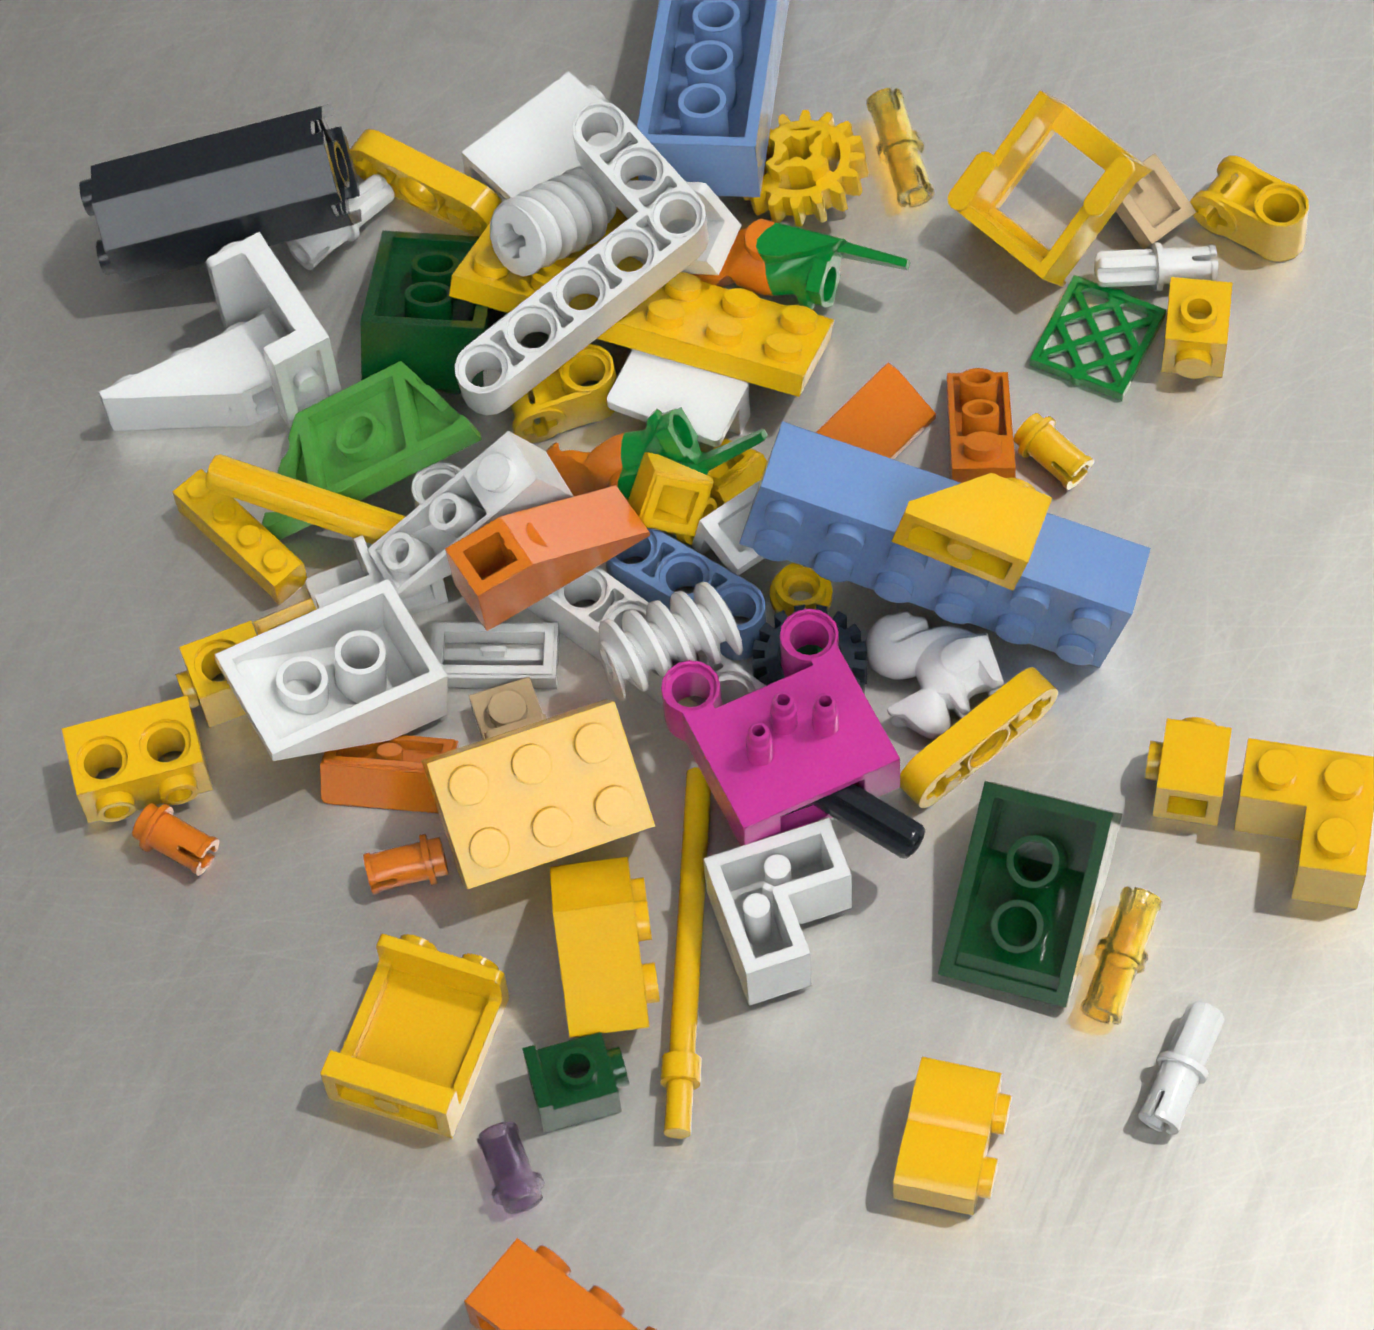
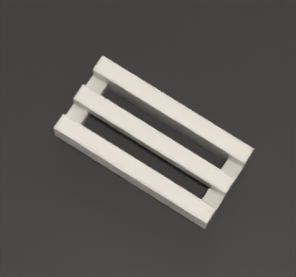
M432 622L431 649L448 676V688H494L530 677L533 688L557 689L558 644L560 641L558 622H502L489 631L485 630L481 622ZM445 643L544 644V649H506L505 646L483 645L481 649L445 648Z

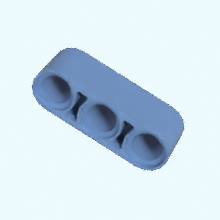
M647 528L650 533L649 537L605 562L606 571L609 575L647 602L659 600L669 611L671 595L675 593L673 591L683 586L695 588V585L698 583H709L726 602L733 617L743 616L750 619L747 623L737 625L742 639V655H737L726 641L720 643L721 654L731 660H746L753 657L752 648L754 640L760 641L759 630L766 623V607L762 592L752 583L665 533L651 528ZM629 557H642L645 559L637 564L622 562ZM694 593L687 594L694 602Z

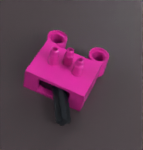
M804 609L796 611L787 617L781 626L780 632L781 667L785 678L722 705L718 675L710 666L699 661L689 660L678 663L667 671L661 686L664 718L667 728L675 737L686 742L740 846L834 817L902 859H907L918 850L926 831L923 825L878 798L900 788V757L839 650V632L836 623L828 614L820 610ZM806 645H817L823 648L821 652L813 655H806L796 651ZM690 696H697L706 700L701 705L695 707H685L679 704V701Z

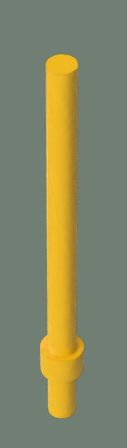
M699 767L690 768L686 772L669 1052L662 1055L660 1084L666 1088L664 1135L675 1139H683L691 1135L693 1090L699 1088L701 1082L702 1058L695 1053L706 885L703 858L707 857L711 789Z

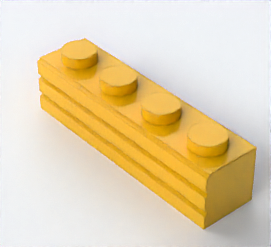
M199 469L172 491L178 511L184 517L186 516L261 586L278 605H281L306 584L308 577L306 576L304 563L233 497L209 490L206 487V472L203 469Z

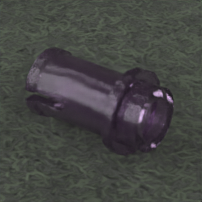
M501 1122L483 1130L476 1141L478 1147L483 1152L495 1184L491 1194L493 1201L498 1205H502L506 1213L517 1214L532 1209L542 1201L541 1189L544 1187L545 1181L539 1172H534L519 1135L518 1125L514 1122Z

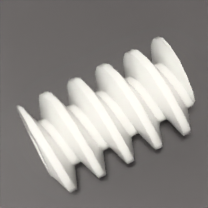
M582 166L569 169L561 175L550 178L547 182L537 184L532 189L519 193L516 197L504 200L494 210L490 221V239L494 252L501 263L512 273L520 276L535 274L541 268L554 264L556 260L564 259L571 253L584 249L586 245L598 242L604 236L607 224L615 216L617 206L587 174Z
M701 582L695 585L693 591L694 602L683 591L673 593L670 598V611L659 600L649 602L646 608V620L636 610L624 612L622 618L623 631L612 619L600 621L598 627L600 658L614 694L620 701L626 700L625 680L631 678L638 688L645 693L650 691V670L655 669L663 678L667 671L673 667V661H697L696 652L701 650L714 665L721 663L720 643L724 641L730 645L737 655H742V639L733 615L726 602L709 583Z

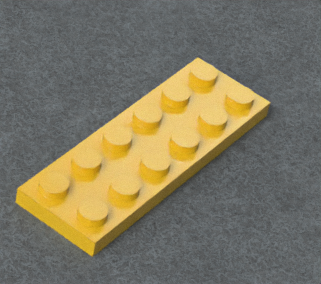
M489 223L452 274L449 296L509 313L590 249L585 247L580 251L571 253L564 259L556 260L554 264L548 267L541 268L535 274L520 276L508 270L495 254L490 239ZM627 257L620 261L617 268L622 271L632 272L642 268L644 265L636 258ZM680 272L596 339L800 397L831 339L834 319L817 315L814 310L805 306L782 305L761 299L755 293L746 289H726L702 282L698 277L690 273ZM580 294L574 297L568 306L576 310H586L592 307L598 301V298L591 294Z

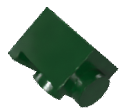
M602 1032L536 1049L535 1045L522 1048L527 1074L544 1133L622 1112L618 1088L629 1086V1079L620 1047L606 1050ZM589 1069L588 1073L581 1078H571L568 1076Z

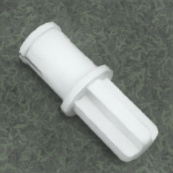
M373 174L371 177H368L359 185L360 196L349 199V211L361 209V222L287 242L290 246L289 251L299 264L308 270H312L338 246H341L347 240L354 242L360 236L359 227L388 205L395 197L392 187L384 177L379 174Z
M1155 242L1151 245V249L1100 251L1095 256L1094 275L1098 285L1101 287L1152 285L1154 291H1161L1164 285H1170L1171 277L1217 281L1218 260H1212V257L1217 256V250L1215 245L1162 248L1160 242Z
M1198 1000L1186 1007L1168 1051H1162L1157 1056L1156 1062L1160 1068L1145 1103L1138 1113L1139 1119L1147 1126L1162 1132L1164 1124L1167 1123L1166 1132L1168 1134H1178L1180 1131L1181 1122L1197 1085L1205 1083L1209 1076L1205 1065L1224 1023V1014L1221 1010Z

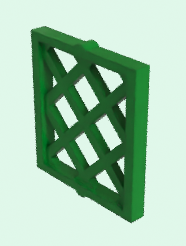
M1074 275L1032 353L1029 365L1067 379L1075 386L1082 385L1122 401L1166 316V309L1129 296L1123 290L1101 287L1098 283ZM1082 293H1091L1107 299L1108 302L1089 308ZM1074 297L1080 311L1064 315ZM1122 307H1128L1144 313L1148 317L1128 323ZM1113 311L1119 326L1100 331L1093 316ZM1085 319L1091 335L1072 340L1065 325ZM1149 326L1139 346L1133 331ZM1057 329L1063 343L1047 348ZM1124 334L1131 349L1111 355L1104 340ZM1096 343L1102 359L1083 364L1076 349ZM1068 352L1074 367L1068 368L1050 361L1048 358ZM1132 359L1122 379L1116 364ZM1107 367L1114 382L1107 383L1089 376L1087 373Z

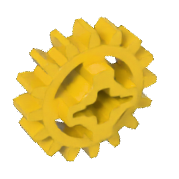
M802 110L799 121L793 122L785 114L778 115L779 126L775 129L770 128L760 197H743L744 200H751L753 211L756 215L769 210L773 222L780 223L787 215L793 216L796 227H802L806 216L812 214L821 223L827 221L826 210L831 207L842 212L846 211L848 205L845 195L860 196L863 192L860 179L868 177L866 155L861 135H853L852 126L849 121H844L835 126L833 115L830 112L823 114L818 121L811 119L809 110Z

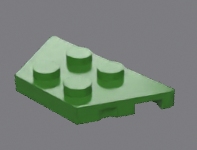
M399 361L296 413L288 437L289 449L281 459L277 473L360 501L482 439L480 432L465 416L460 415L441 395L429 385H426L402 361ZM266 512L262 520V525L278 540L312 525L277 512Z

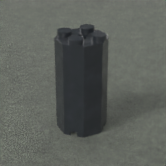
M331 104L91 165V178L80 181L79 190L85 211L89 216L95 215L101 239L96 241V253L104 274L118 273L122 282L127 283L206 263L209 257L217 254L227 244L242 241L260 232L268 246H273L361 222V209L349 211V199L359 197L360 190L347 137L341 126L330 129L325 120L326 117L336 115Z

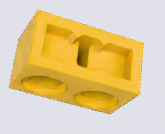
M187 695L62 728L76 795L88 823L99 820L105 822L120 821L131 816L136 810L144 809L151 803L155 805L162 803L179 805L193 800L200 793L213 790L197 723ZM171 751L183 752L173 761H158L165 753ZM120 768L110 778H95L104 769Z

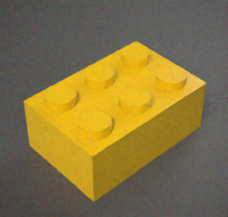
M604 699L421 760L461 883L467 889L655 826L615 701Z

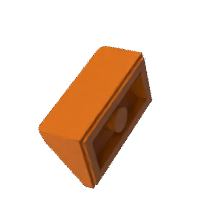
M888 362L815 433L894 460L936 419V413L902 373Z
M401 735L389 741L324 752L320 763L321 799L324 803L334 805L438 813L421 760L459 748V741L455 739Z

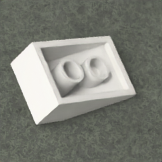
M388 578L215 654L217 665L273 761L389 741L447 715L448 676Z

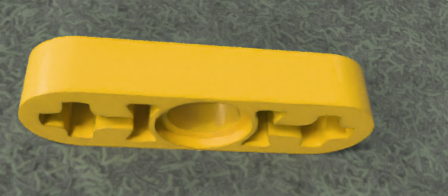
M374 129L365 130L350 148L356 174L363 180H366L373 174L381 175L392 187L395 197L472 236H481L489 225L494 210L502 203L499 196L485 184Z
M1030 667L1021 671L917 753L900 773V788L920 808H927L937 803L1036 724L1055 703L1058 690L1036 668Z

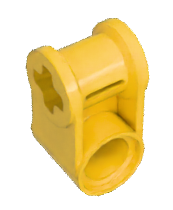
M1229 155L1223 158L1217 167V177L1206 191L1201 190L1197 192L1190 201L1196 210L1193 217L1202 227L1211 233L1231 239L1258 253L1264 259L1273 262H1285L1299 255L1305 246L1309 203L1304 191L1296 185L1286 183L1239 156Z
M587 345L510 407L515 418L512 422L513 434L530 443L546 441L559 433L593 422H600L612 416L615 411L608 407L607 396L617 377L613 358L609 352L598 345ZM587 381H600L593 386H580ZM539 418L540 423L536 424L534 420Z

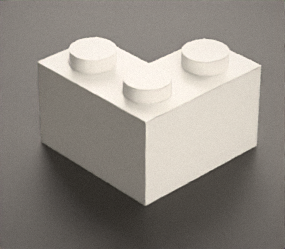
M829 818L703 858L706 892L749 1006L811 986V954L800 925L852 908L851 872Z

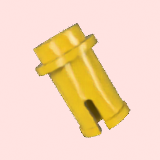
M1034 413L1022 423L1013 437L1014 442L1019 446L1018 453L1023 458L1029 456L1034 458L1057 478L1063 487L1070 490L1087 475L1088 471L1083 467L1091 468L1094 460L1089 455H1085L1055 429L1056 421L1051 416L1043 418L1040 414Z

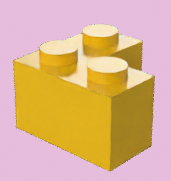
M1248 738L1241 774L1234 831L1299 840L1291 899L1357 909L1366 877L1374 813V757Z
M628 857L551 866L552 909L569 1037L650 1027L647 1004L660 1002L655 962L642 964L639 942L652 940L644 877L631 879Z

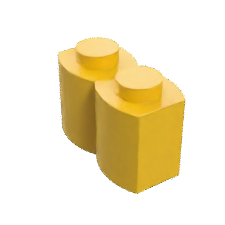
M921 1057L893 1180V1199L968 1215H974L978 1197L991 1199L998 1158L988 1157L987 1151L992 1133L1005 1134L1012 1095L1000 1093L1002 1073Z

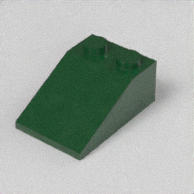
M382 230L361 317V381L402 361L431 388L440 389L449 394H462L455 375L457 357L468 344L493 326L495 309L449 296L452 274L480 236ZM487 370L477 373L471 383L475 386L484 387Z
M985 781L938 975L1067 1008L1107 880L1123 814L1013 786Z

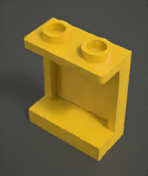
M381 934L376 944L379 962L340 1053L333 1050L329 1051L320 1072L328 1099L453 1139L510 998L505 974L499 970V967L494 962L476 954L467 953L463 954L462 958L438 951L434 944L416 935L403 934L399 939L387 934Z

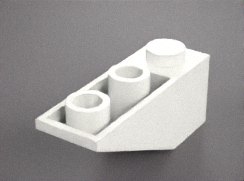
M265 314L247 322L235 323L224 330L222 334L193 348L180 349L167 360L138 374L123 376L112 386L100 391L99 395L112 430L250 426L279 412L263 351L264 346L278 340L279 337Z
M507 431L367 550L384 579L388 578L402 599L451 575L445 548L500 516L574 496L545 450Z

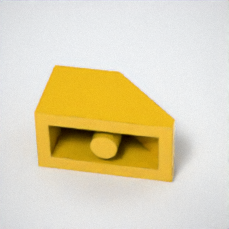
M989 473L909 501L891 542L1013 591L1029 562L1053 497L1036 491L1032 485L1021 479L1003 478Z

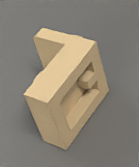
M1155 153L1142 161L1153 171L1134 185L1116 210L1142 249H1146L1196 213L1192 204Z
M530 677L469 695L471 708L482 740L547 719L546 715L542 713Z

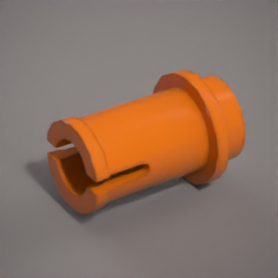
M153 803L147 805L137 818L132 830V837L140 841V849L145 852L155 849L190 869L193 874L197 876L203 874L215 857L207 852L208 850L218 851L219 839L207 835L174 816L173 807L168 804H163L160 807Z
M425 833L419 835L420 842L372 854L370 852L363 854L372 894H379L381 891L429 880L431 886L438 884L437 877L449 875L441 838L427 839Z

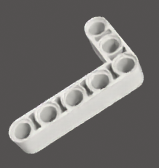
M597 101L581 107L574 116L572 134L577 158L582 168L628 220L460 352L455 363V375L467 406L476 413L493 415L509 408L697 260L707 248L709 242L705 206L700 197L622 110L612 103ZM607 132L616 136L611 143L605 146H595L588 143V140L597 133ZM646 175L655 180L651 186L641 190L631 189L626 186L629 180L636 176ZM683 218L695 224L689 231L680 234L671 233L665 229L669 222L675 219ZM630 256H638L647 261L642 268L632 272L622 271L617 268L621 260ZM580 294H591L598 298V301L586 310H576L568 306L570 301ZM540 331L550 336L548 341L538 348L530 349L520 345L521 340L531 332ZM492 369L501 373L496 383L488 387H479L471 383L475 375L483 370Z

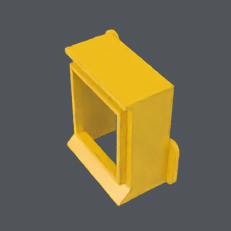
M1040 90L996 152L991 154L984 151L974 157L949 192L948 204L1041 279L1064 287L1067 283L1065 279L1134 185L1153 170L1065 102ZM1056 132L1103 168L1105 172L1088 193L1084 204L1052 248L1049 249L999 209Z

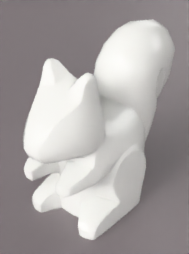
M909 612L885 615L878 619L868 631L865 642L867 660L870 667L881 676L894 680L917 677L921 688L916 693L888 707V714L893 716L891 724L895 727H909L922 736L936 739L950 728L949 712L954 711L962 719L970 712L969 699L973 695L986 692L991 696L1004 685L986 633L974 634L953 626L929 629L928 621L924 617H914Z

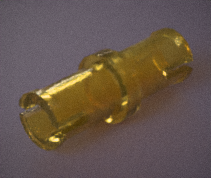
M891 88L878 90L868 97L866 106L871 113L879 138L876 146L879 160L888 166L897 194L898 204L901 207H906L909 204L910 208L921 206L930 201L935 195L934 187L930 182L921 155L925 149L922 136L917 130L912 128L904 103L903 92L898 88H895L893 92Z
M1130 887L1122 888L1121 899L1108 936L1099 939L1095 949V956L1099 961L1086 998L1082 1001L1080 1010L1088 1017L1109 1024L1110 1021L1114 1025L1122 1022L1123 1011L1137 973L1145 971L1149 960V955L1145 948L1158 911L1161 910L1163 904L1161 898L1156 894L1138 887H1134V890Z

